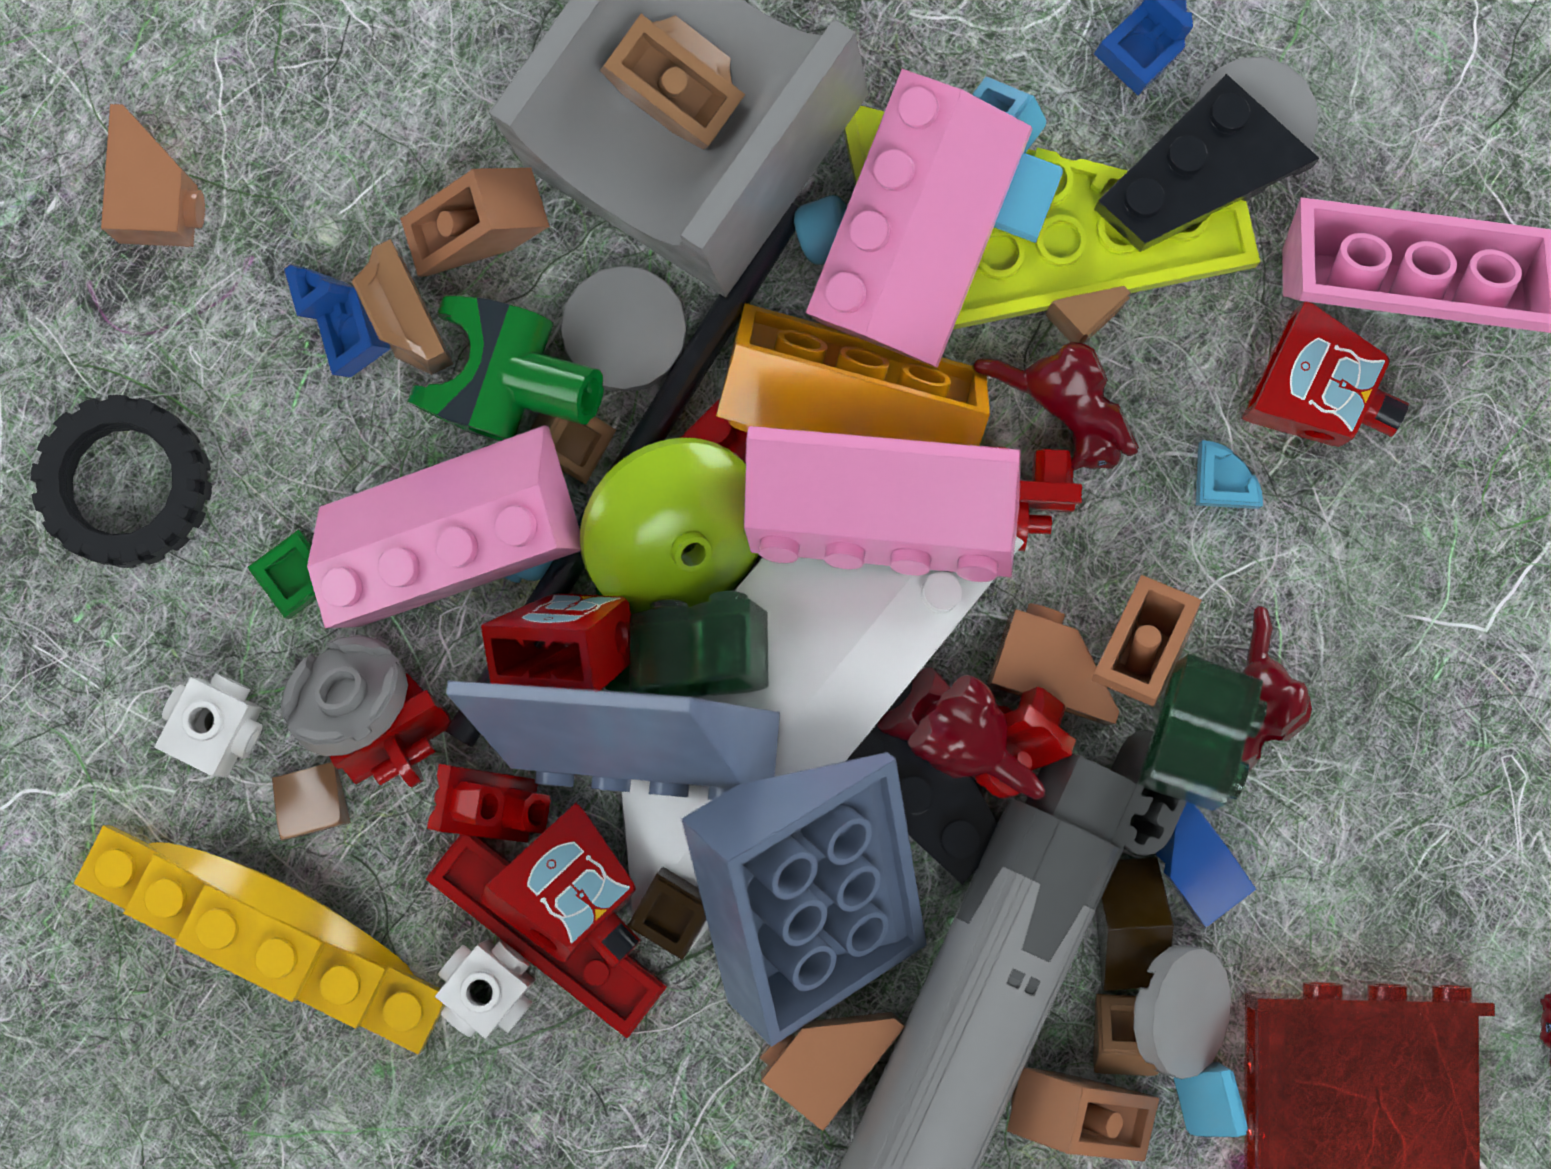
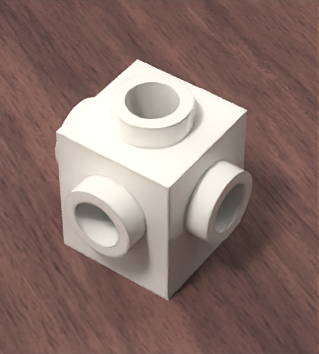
M215 672L211 682L190 677L186 686L178 685L168 698L162 713V718L167 723L154 748L210 776L228 777L238 756L245 759L257 743L262 731V724L256 721L263 708L246 700L251 690L250 688ZM214 716V724L211 728V719Z
M485 940L479 943L472 951L463 944L438 973V976L446 981L444 986L435 995L438 1000L446 1005L441 1012L442 1016L454 1028L468 1037H472L477 1031L486 1039L498 1026L509 1033L533 1004L524 995L536 981L526 972L530 964L516 950L503 941H499L495 946L489 940ZM481 979L491 985L493 996L490 1002L483 1004L470 993V986L473 981Z

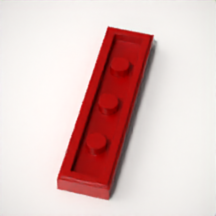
M460 834L425 880L628 1039L668 985L629 954L613 968L588 941L566 962L556 959L488 909L480 901L485 886L511 861L482 838Z

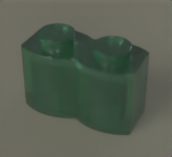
M737 591L716 592L709 596V602L696 604L691 607L686 602L680 600H658L650 604V610L630 615L629 691L634 694L700 698L706 695L747 693L768 687V612L751 599H748L746 594Z
M1191 654L1185 655L1176 662L1162 700L1158 722L1145 755L1139 785L1211 811L1226 805L1229 798L1236 800L1245 786L1249 772V763L1242 761L1245 740L1247 737L1255 738L1267 712V702L1260 699L1263 680Z

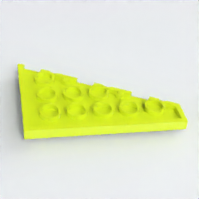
M860 106L843 130L855 186L884 115V111ZM1038 147L1036 151L1028 149L1027 154L1063 168L1062 177L1037 241L1034 243L993 228L953 330L1047 311L1053 301L1066 297L1125 286L1131 293L1256 268L1260 263V257L1247 201L1239 200L1209 215L1207 220L1140 252L1094 210L1098 200L1128 172L1127 170L1085 159L1070 160L1062 158L1057 152Z

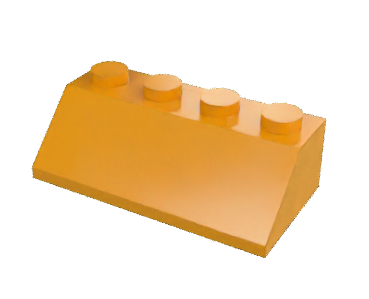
M745 303L716 416L728 419L730 425L744 432H748V427L752 426L980 446L990 416L987 376L974 371L972 365L942 357L938 368L828 326Z

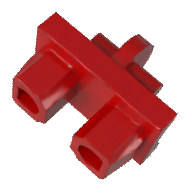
M993 447V448L1009 449V448H1005V447ZM1043 449L1034 452L1033 481H1020L1016 536L1024 543L1018 551H1025L1028 533L1051 535L1052 516L1029 515V510L1074 512L1075 505L1082 503V484L1073 483L1070 451Z
M405 673L408 688L404 706L391 727L366 747L348 755L329 756L334 767L337 769L342 768L356 785L373 775L381 786L399 774L409 787L414 788L424 781V778L417 763L436 752L430 740L446 731L452 721L447 710L427 689L423 690L408 673Z
M1035 687L1023 692L1018 709L1012 711L1006 706L998 705L1005 715L1007 722L1006 749L1031 771L1072 755L1076 739L1060 728L1065 705L1044 688ZM987 773L975 776L979 785L984 786L992 795L999 798H1010L1020 793Z
M438 765L437 779L439 788L434 795L436 807L429 816L427 829L528 843L529 832L542 834L546 830L551 799L549 795L537 793L538 784H535V779L451 765Z

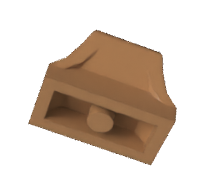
M640 14L600 69L622 95L673 134L703 150L709 147L746 95L732 84L730 74L731 58L676 15L665 20L651 22L644 15Z
M389 239L373 247L369 262L353 278L352 284L379 340L390 344L396 359L432 375L453 365L454 363L403 257L394 243Z

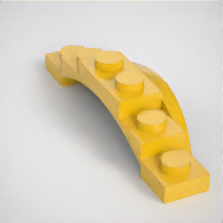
M103 825L73 883L124 908L123 914L176 939L175 945L290 1002L298 1000L355 1029L361 1026L419 1055L423 1051L445 1007L435 997L441 988L415 976L409 966L398 956L343 916L284 882L226 858L177 844L164 842L146 843L112 825Z

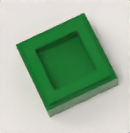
M299 529L247 567L286 619H291L316 600L307 568L312 543L304 532Z

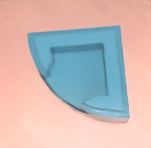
M1202 440L1198 443L1197 506L1248 509L1263 507L1262 490L1258 479L1231 449L1212 441Z

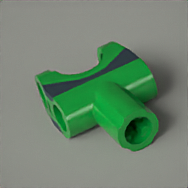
M444 296L442 298L437 316L462 327L466 331L471 346L469 360L463 371L453 380L442 384L428 383L427 387L412 385L407 399L409 404L471 434L496 441H503L516 436L525 409L587 425L596 416L604 393L603 374L596 368L543 355L554 324L551 320L527 309L490 299L465 296Z

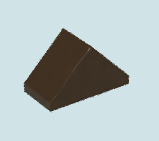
M1157 857L1119 859L1096 909L1103 991L1137 989L1140 987L1149 988L1151 979L1155 974L1147 972L1156 957L1169 947H1172L1174 924Z

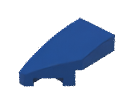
M1143 0L1141 5L1099 44L1094 52V55L1137 96L1184 50L1185 38L1193 28L1192 12H1187L1186 0Z
M289 265L284 269L296 315L317 319L332 375L351 378L391 349L390 344L379 340L353 285L305 267Z
M1189 797L1171 838L1164 848L1156 852V856L1165 863L1164 874L1198 922L1207 928L1254 892L1256 887L1220 836Z

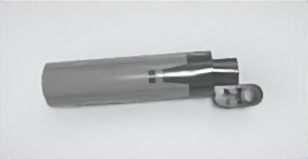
M1149 730L1137 731L1127 737L1118 752L1111 770L1084 757L1072 754L1067 758L1041 767L1037 778L1045 788V796L1043 798L1034 799L1028 796L1025 803L1009 798L839 1169L979 1168L1123 850L1126 849L1141 855L1154 854L1165 847L1173 834L1200 771L1199 755L1195 747L1187 740ZM1163 750V767L1155 775L1153 767L1155 757ZM1143 788L1150 790L1147 796L1141 794ZM1133 816L1135 817L1133 825L1131 826L1129 824Z

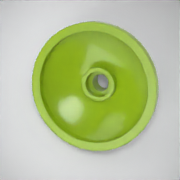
M674 438L658 441L634 451L617 463L603 477L593 491L585 508L580 528V548L583 563L598 590L604 596H623L629 602L631 614L654 619H669L696 613L715 604L733 591L750 572L759 556V553H751L744 528L746 463L726 447L697 438ZM697 543L693 550L681 555L687 545Z

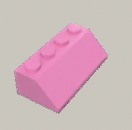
M901 69L805 313L822 325L938 368L1033 128L1027 123L960 88Z
M1300 198L1282 249L1284 297L1306 302L1551 333V229Z
M541 426L319 507L307 568L324 627H362L581 551L580 529L549 426Z
M748 427L744 528L751 553H759L762 558L777 563H792L797 561L798 557L822 559L827 564L841 569H858L864 564L890 566L891 569L898 573L913 576L925 575L930 570L957 572V575L961 578L975 582L992 581L997 576L1012 577L1020 501V450Z

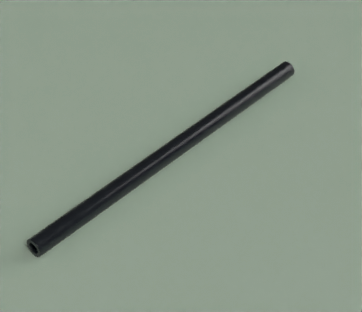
M792 203L727 297L721 294L718 295L609 471L634 451L666 439L740 321L744 304L751 303L795 233L794 214L799 208L796 204ZM585 509L577 520L579 529L581 528ZM581 551L553 560L525 605L548 595L558 593L569 594L585 569ZM487 665L476 683L490 684ZM460 709L446 729L447 733L470 747L475 745L481 735Z

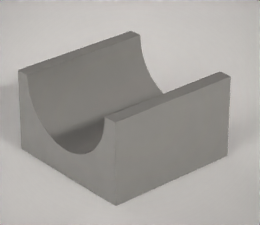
M569 0L489 114L525 168L531 167L533 174L722 296L727 297L869 93L856 33L834 19L822 35H816L785 25L744 0ZM640 14L644 15L651 22L665 20L676 15L731 58L730 74L732 84L746 95L709 147L704 150L665 128L622 95L600 71Z

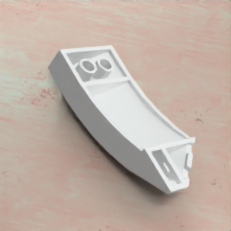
M1017 536L1015 541L1014 554L1024 543ZM798 557L797 561L792 563H777L762 558L650 695L695 698L780 712L775 777L845 762L993 580L975 582L961 578L957 575V572L930 570L925 575L913 576L898 573L891 569L890 566L864 564L858 569H841L827 564L822 559ZM631 779L630 792H622V811L629 877L636 887L635 892L630 898L632 916L656 873L662 867H665L698 888L681 819L712 801L708 800L709 786L689 784L688 798L649 794L650 781ZM706 921L705 925L703 926L701 932L699 933L697 939L695 940L694 944L692 945V947L696 944V942L700 939V937H701V936L705 933V931L709 928L707 921Z

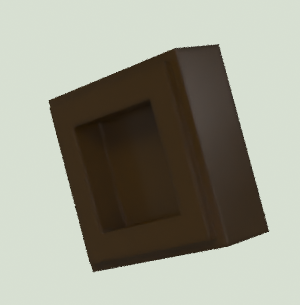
M662 867L656 873L627 926L683 960L707 921L699 888Z

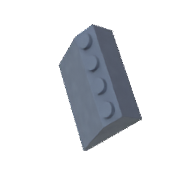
M461 681L447 682V696L511 769L536 771L535 784L573 787L574 775L579 774L592 776L591 789L630 792L631 779L650 781L649 794L688 798L689 784L709 786L708 800H713L739 784L775 777L780 712L686 697Z
M888 752L739 784L681 819L727 1002L771 1047L927 945L896 759Z

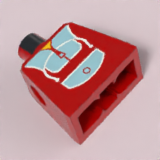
M1304 301L1290 314L1241 419L1252 424L1330 446L1341 447L1354 439L1361 424L1392 437L1403 422L1409 403L1378 389L1390 363L1389 357L1384 352L1313 303Z
M558 593L543 597L482 624L481 630L490 684L601 691L635 660L636 647L629 602L623 596ZM545 641V644L540 648H537L533 643Z
M577 803L573 804L485 886L480 899L488 909L562 962H566L588 941L614 968L641 942V939L616 914L635 892L634 882L587 814Z

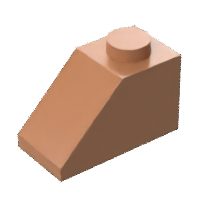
M110 104L101 229L119 244L194 247L195 228H202L205 219L203 192L198 190L195 182L123 104Z
M531 167L472 169L400 218L418 277L430 276L511 251L550 227Z
M1141 575L1093 674L1092 681L1154 707L1166 689L1188 641L1202 599Z
M1033 603L1028 604L1026 612L1018 609L1012 611L1008 616L986 686L1022 697L1023 692L1035 687H1041L1065 705L1064 712L1106 726L1116 724L1120 711L1108 688L1092 681L1097 666L1078 629L1063 625L1065 614Z
M892 1012L810 1021L771 1047L768 1044L759 1057L767 1064L761 1072V1081L823 1131L905 1026L902 1020Z
M1024 1067L1018 1085L1013 1092L1012 1110L1007 1132L1066 1154L1145 1162L1159 1098L1062 1072Z

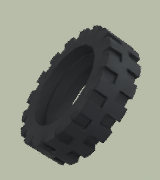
M108 395V399L103 401L95 398L78 404L80 410L75 413L65 412L53 423L57 428L49 437L44 434L37 447V450L42 452L39 463H32L30 480L36 482L37 493L32 494V500L35 510L43 514L45 521L42 524L46 531L52 537L59 539L63 544L62 546L68 551L100 564L113 565L120 568H133L142 563L149 565L165 559L164 554L170 550L178 551L190 540L187 535L192 528L199 529L206 515V513L202 512L205 500H210L212 494V483L207 481V471L211 470L207 454L201 451L198 444L200 440L197 435L169 411L142 398L131 399L126 395ZM133 430L150 436L164 448L171 463L172 488L165 507L150 524L132 533L110 534L94 528L81 516L74 501L73 477L81 456L96 440L115 431Z

